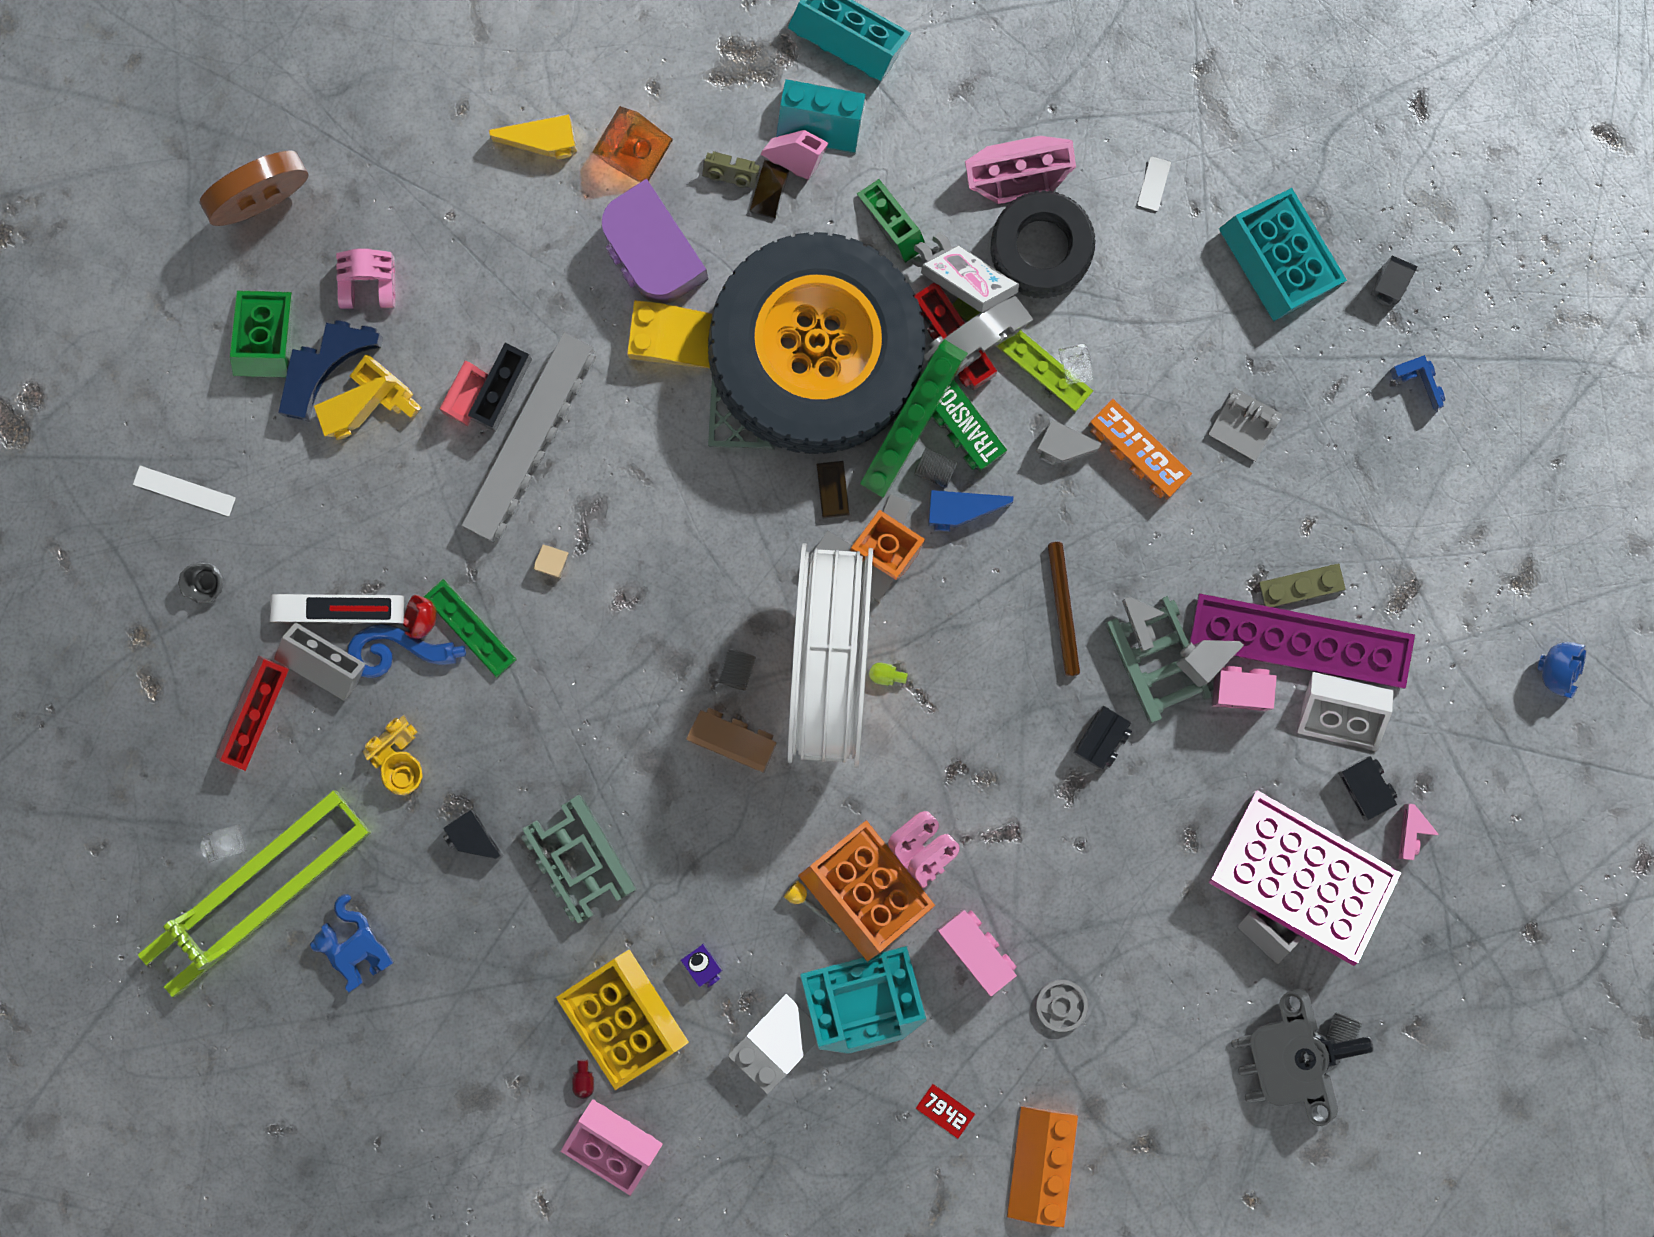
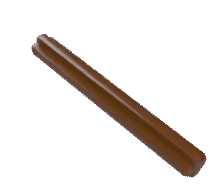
M1060 541L1051 542L1048 544L1064 670L1065 675L1068 677L1077 676L1080 674L1064 548L1063 543Z

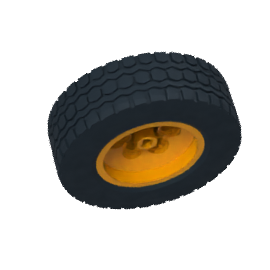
M809 232L795 234V237L790 235L777 239V242L772 241L761 247V250L753 252L745 259L746 261H742L733 274L728 277L716 300L708 337V359L715 387L718 389V394L723 403L727 405V409L734 418L738 419L739 423L748 431L753 432V435L763 441L770 442L769 444L781 449L782 447L787 448L788 451L805 452V454H819V452L827 454L837 452V450L844 451L853 448L855 445H860L870 440L871 437L876 436L886 426L890 425L902 411L916 385L923 365L926 340L924 319L921 316L922 311L919 302L915 299L914 291L909 282H905L906 278L898 268L895 269L893 267L894 264L884 255L880 256L879 251L869 245L867 247L863 246L861 241L853 238L848 240L846 236L834 233L830 236L825 232H814V235H810ZM804 316L809 318L812 324L809 327H802L798 324L797 319ZM827 320L836 321L839 328L830 331L825 327L824 323ZM791 338L794 340L795 346L791 349L784 348L781 340ZM816 342H818V343L821 345V346L818 345V346H816L815 348H813V347L810 345V343H811L812 345H814ZM843 344L848 347L850 353L844 356L839 355L835 347ZM800 362L805 365L806 371L801 374L793 371L792 365ZM829 366L833 370V375L824 377L820 374L819 368Z

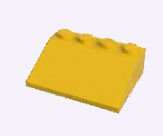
M630 949L556 997L614 1090L625 1085L689 1043Z

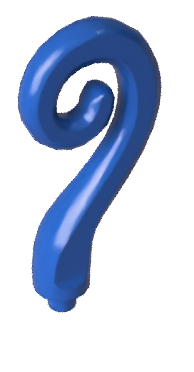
M383 624L372 625L362 629L352 638L347 648L348 654L362 662V648L366 643L376 639L394 641L418 658L431 664H456V658L466 656L465 646L455 647L453 642L429 644L421 639H415L406 635L403 629ZM381 643L373 644L370 647V651L373 654L380 656L381 661L379 665L374 667L365 665L362 677L377 678L387 673L393 660L392 653L386 645Z

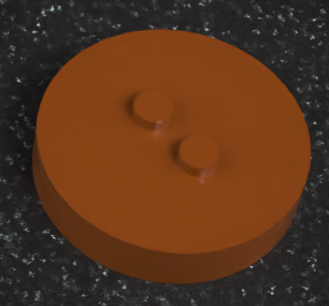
M276 152L253 160L225 175L204 192L199 203L211 225L225 226L256 216L282 202L306 182L309 174L297 152Z

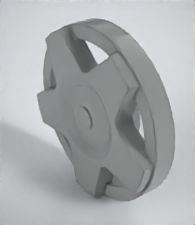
M1056 980L1042 988L1037 997L1036 1010L1039 1019L1046 1027L1057 1032H1067L1077 1028L1086 1018L1088 1000L1084 991L1077 984L1068 980ZM1062 984L1072 986L1075 989L1066 992ZM1050 989V997L1042 999L1045 992ZM1081 1000H1083V1012L1077 1008V1004ZM1042 1012L1050 1014V1023L1045 1020ZM1066 1020L1074 1022L1071 1026L1062 1027Z

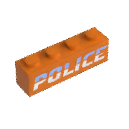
M1114 399L1090 421L1088 426L1091 428L1089 431L1091 435L1099 442L1104 440L1111 447L1109 450L1111 454L1119 461L1124 459L1131 466L1129 468L1131 473L1139 480L1144 478L1151 485L1149 487L1151 492L1159 499L1164 497L1168 500L1192 475L1176 457Z

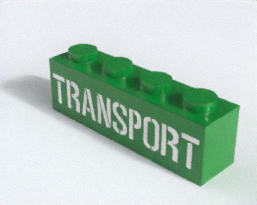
M953 379L932 418L939 427L944 425L948 430L947 438L956 449L959 446L966 454L963 459L971 470L976 468L981 473L1005 455L1007 449Z

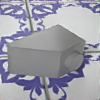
M1052 420L1036 452L1041 454V460L1054 465L1055 462L1062 464L1097 452L1101 443Z
M1203 640L1197 644L1191 642L1180 652L1182 658L1176 664L1198 687L1209 683L1244 645L1240 641Z

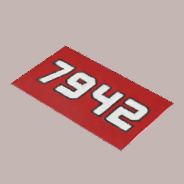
M934 1084L931 1085L916 1107L918 1111L957 1139H959L975 1116L974 1112Z

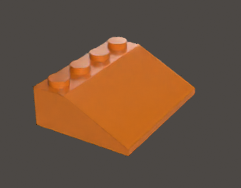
M867 820L798 875L867 962L883 951L936 906Z

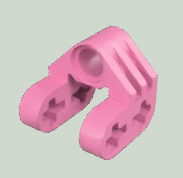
M352 249L336 253L339 309H354L355 280L378 279L380 308H395V260L391 252L373 249Z
M928 811L915 815L894 832L888 841L889 848L922 888H925L929 881L936 879L937 874H942L945 871L943 867L958 855L960 849L959 844L949 834L940 835L926 847L922 845L937 832L939 827L938 821Z

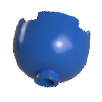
M1561 642L1551 647L1547 655H1541L1538 670L1542 671V680L1550 691L1567 698H1572L1575 695L1578 687L1574 686L1573 683L1577 681L1579 674L1582 675L1586 659L1585 645L1574 642Z

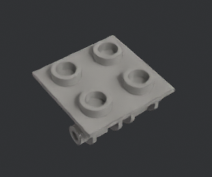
M1234 388L1208 435L1256 462L1270 435L1278 425L1282 414Z

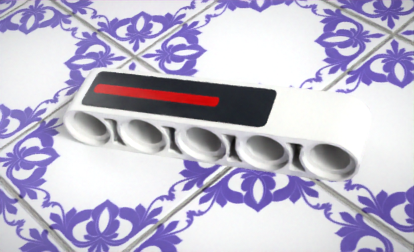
M270 595V623L404 624V596Z

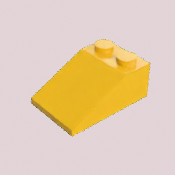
M634 300L627 353L629 359L710 369L708 337L712 313L662 303Z

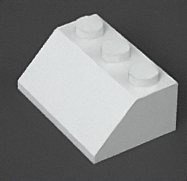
M1312 672L1304 697L1297 733L1378 751L1392 714L1393 690Z

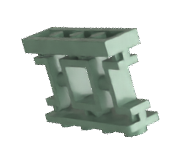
M578 795L561 805L567 819L544 831L539 821L536 820L522 829L525 835L521 837L529 850L534 848L539 858L535 861L543 874L548 872L553 880L549 885L556 897L562 896L567 906L563 908L571 922L576 920L580 924L594 915L587 904L588 902L608 890L612 892L616 901L637 890L583 797ZM572 809L576 810L593 842L590 843L585 834L573 841L571 840L564 827L576 821L571 812ZM537 831L542 840L555 833L563 846L551 853L556 864H551L534 832ZM583 843L595 866L573 879L561 860L560 855ZM603 856L622 889L618 890L613 881L602 888L598 886L592 874L604 868L599 857ZM565 878L569 887L583 880L589 890L590 895L578 901L584 910L582 913H580L561 881Z

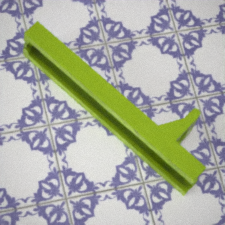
M333 790L194 908L178 918L167 922L163 926L166 931L142 950L138 957L145 965H148L177 941V945L182 948L181 950L189 955L190 961H194L164 986L172 997L178 996L372 832L355 815V812L350 809L342 796ZM336 806L345 811L354 822V827L207 951H202L187 931Z

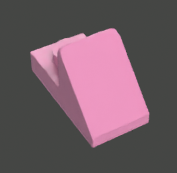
M1404 804L1398 859L1414 860L1415 855L1419 854L1420 839H1417V833L1439 835L1415 804Z

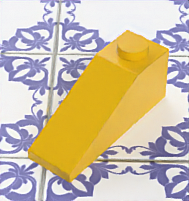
M569 114L489 130L490 137L494 142L549 157L555 156L556 159H565L571 157V153L577 152Z
M382 376L314 405L324 436L335 437L336 440H340L352 435L351 431L363 424L397 383L396 377Z

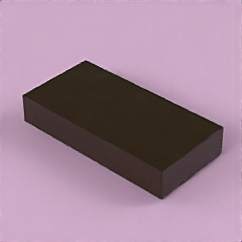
M844 461L817 463L822 518L850 516Z

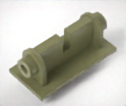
M713 151V153L707 152L703 164V177H708L714 181L732 183L739 187L755 189L756 178L760 169V165L755 164L756 161L737 157L735 165H731L732 156Z

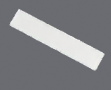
M139 466L133 483L135 486L226 516H230L236 497L143 466Z

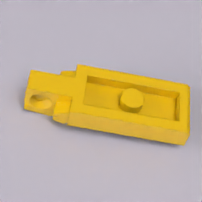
M367 354L351 373L350 378L361 386L382 376H395ZM396 378L397 383L380 403L390 411L394 410L396 413L403 411L410 418L416 416L422 407L411 398L413 393L409 388Z

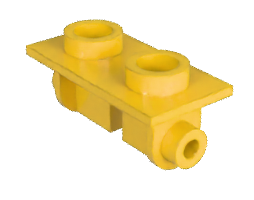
M404 715L399 719L395 718L390 721L385 727L386 731L379 737L371 738L366 743V749L362 752L367 760L373 757L370 762L375 768H378L380 765L382 766L385 758L395 752L391 747L394 743L402 750L416 738L414 735L418 731L412 724L406 727L409 723Z

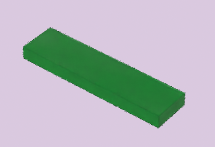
M444 579L423 596L432 601L440 617L496 678L517 661L514 655Z

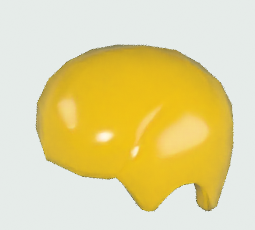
M393 752L385 758L381 766L382 783L389 791L396 795L411 794L419 787L423 778L420 762L408 752Z

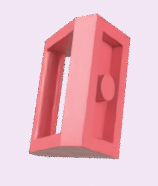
M464 361L439 408L441 412L468 426L471 421L468 414L488 374L472 363Z

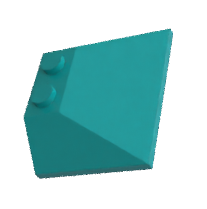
M907 946L879 953L868 962L863 957L800 974L818 1047L821 1050L850 1054L896 1042L906 1038L927 1021Z

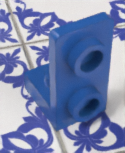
M1425 355L1390 369L1393 380L1401 378L1402 382L1417 377V372L1419 371L1433 410L1437 411L1444 407V392L1441 386L1436 385L1433 378L1436 375L1434 366L1430 360L1427 361Z

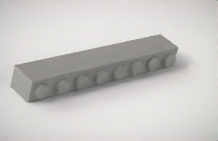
M565 332L562 334L462 524L465 529L494 543L496 538L501 539L507 528V525L504 524L509 514L513 515L519 506L520 501L517 498L521 490L526 491L533 477L530 476L534 465L539 467L545 456V452L542 451L547 441L550 443L553 441L558 431V428L555 426L559 418L564 419L570 409L571 404L568 401L572 393L577 395L583 384V380L580 379L585 369L589 371L595 362L596 356L593 355L595 351L592 346Z

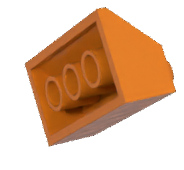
M1021 1106L1007 1212L1008 1218L1064 1228L1078 1121L1076 1113Z

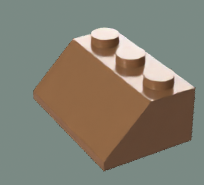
M708 708L707 712L700 710L686 740L765 773L777 742L772 740L774 735L760 729L756 734L747 730L748 724L734 718L732 723L721 719L723 713Z

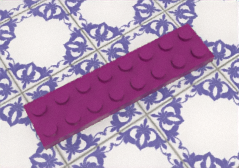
M1199 593L1189 643L1197 644L1203 640L1240 641L1244 646L1234 657L1406 689L1415 634Z

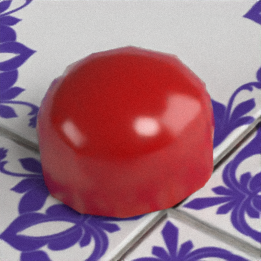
M414 594L408 602L403 626L410 630V632L405 631L406 635L420 639L429 634L436 623V608L429 599Z

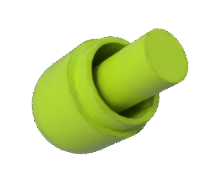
M882 662L875 663L869 670L870 679L876 684L893 686L894 682L906 684L908 673L896 671L897 667Z

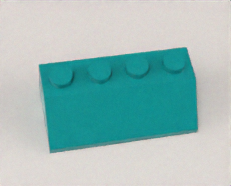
M800 0L788 25V29L795 32L797 36L813 42L823 51L834 54L846 64L853 65L864 71L869 77L880 81L891 70L911 35V32L854 0Z

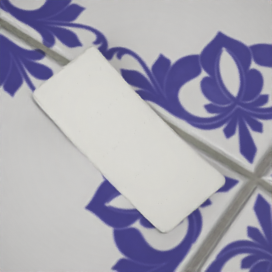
M1150 157L1138 206L1158 211L1171 165L1170 161Z

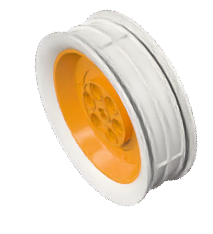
M802 543L793 654L788 763H793V755H796V751H798V755H801V760L846 763V759H849L851 754L852 759H855L854 767L859 768L873 548H869L868 556H865V560H862L863 556H860V551L818 550L817 548L809 557L807 544Z

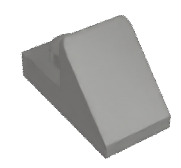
M1131 597L1123 599L1122 602L1140 651L1144 652L1154 647L1152 642L1156 641V637L1151 625L1146 626L1145 622L1162 616L1165 613Z

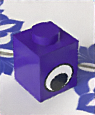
M702 944L681 959V962L699 987L705 984L709 988L721 979L718 974L723 970L705 944Z

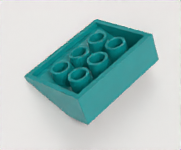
M1293 188L1235 215L1218 228L1273 322L1347 281Z

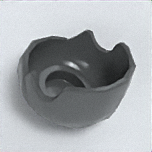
M203 561L188 565L180 573L178 581L181 594L194 600L196 603H206L215 600L222 592L224 583L219 569L213 564Z

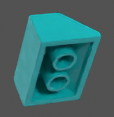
M785 79L776 137L806 130L828 142L827 149L856 154L866 94Z

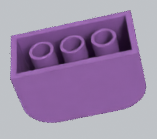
M647 178L607 205L602 216V228L608 242L606 249L615 265L621 263L623 266L620 270L630 288L636 286L641 295L650 302L667 304L679 299L708 280L707 269Z

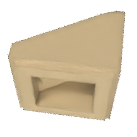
M543 544L533 569L561 579L569 553Z

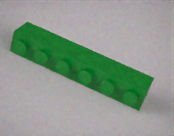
M945 339L938 346L860 483L862 486L882 498L888 493L968 355L967 352Z

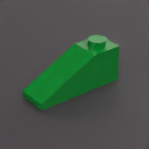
M876 180L858 192L859 199L902 260L906 263L917 256L919 253L914 250L915 245L921 242L925 243L921 231L881 180Z

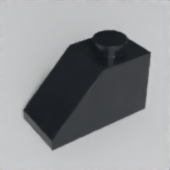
M1392 255L1383 265L1370 295L1376 297L1375 300L1382 305H1396L1401 300L1418 266Z
M469 810L443 828L446 832L443 838L451 849L456 847L457 851L494 859L503 857V854L474 810Z

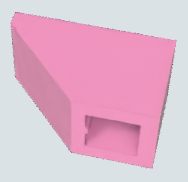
M803 130L772 138L762 150L761 155L768 158L772 163L779 164L792 171L796 176L809 180L818 168L828 142Z

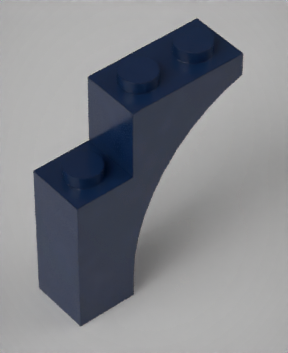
M335 320L334 324L326 323L319 354H316V349L301 346L300 350L292 349L278 413L284 417L310 422L317 394L329 375L349 358L365 351L381 348L383 337L380 333H377V329L363 325L361 329L351 328L350 323Z

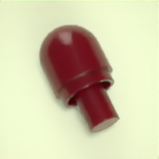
M587 1059L577 1060V1072H573L572 1091L580 1099H586L594 1092L593 1072L588 1071Z

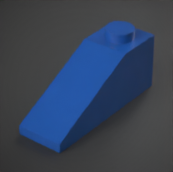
M931 490L928 526H934V531L950 532V527L956 528L1012 505L1014 496Z

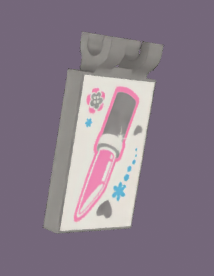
M941 232L934 235L932 239L938 246L930 249L923 242L915 245L914 250L920 255L912 259V264L922 267L921 274L981 313L1018 293L1019 284L1006 277V275L958 245L953 248L948 238Z

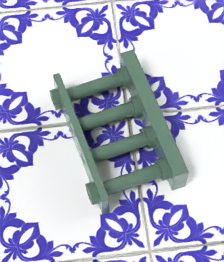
M1168 596L1160 599L1163 607L1158 609L1165 614L1148 620L1145 624L1148 626L1168 617L1174 632L1152 642L1154 645L1152 649L1141 652L1140 648L1130 647L1127 641L1130 633L1133 632L1130 622L1119 623L1118 618H1115L1105 623L1149 724L1162 719L1160 713L1164 712V708L1198 693L1202 694L1204 700L1212 697L1210 691L1214 690L1210 681L1201 687L1194 683L1160 699L1158 697L1153 698L1149 688L1152 687L1153 683L1182 670L1177 666L1176 663L1178 661L1148 674L1147 672L1142 673L1138 665L1141 662V658L1178 642L1182 650L1189 644L1177 618L1180 615L1178 606L1174 600L1170 601Z

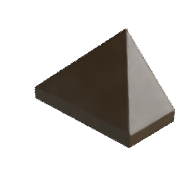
M764 159L750 212L776 219L790 170Z

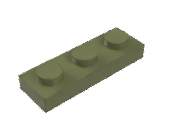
M1339 563L1258 583L1263 604L1268 607H1277L1346 590Z

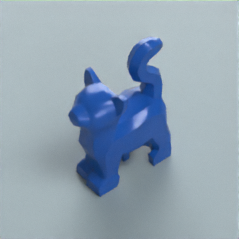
M343 894L335 901L334 911L336 916L344 922L356 923L357 931L340 944L338 943L335 931L329 923L321 926L322 930L315 935L310 946L314 952H321L327 955L332 967L347 980L345 988L349 993L363 983L356 967L357 963L364 959L367 960L371 965L369 971L374 976L393 964L394 961L387 949L376 940L367 919L360 912L347 911L345 909L346 904L351 900V896Z

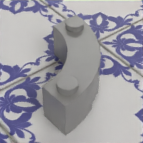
M1016 295L978 314L945 338L948 342L968 353L957 374L981 356L980 350L985 352L991 347L997 346L1017 334L1033 320ZM942 336L928 345L931 350L924 355L927 363L930 362L936 349L944 340Z

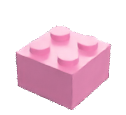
M1225 666L1214 676L1212 706L1259 711L1274 709L1277 675H1269L1270 670L1253 669L1249 670V673L1242 672V667Z

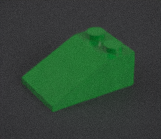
M237 291L230 349L233 376H287L290 361L292 292Z

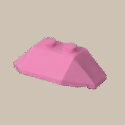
M1036 136L987 146L966 160L965 167L969 189L978 192L997 204L1016 200L1017 197H1021L1029 192H1042V190L1053 192L1067 175L1076 168L1072 140Z

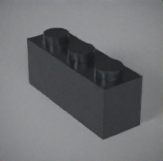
M506 342L504 343L468 414L471 420L496 432L532 361L530 354Z

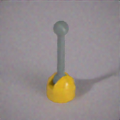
M798 880L783 896L792 904L804 903L828 923L834 933L841 931L836 922L806 899L807 890Z

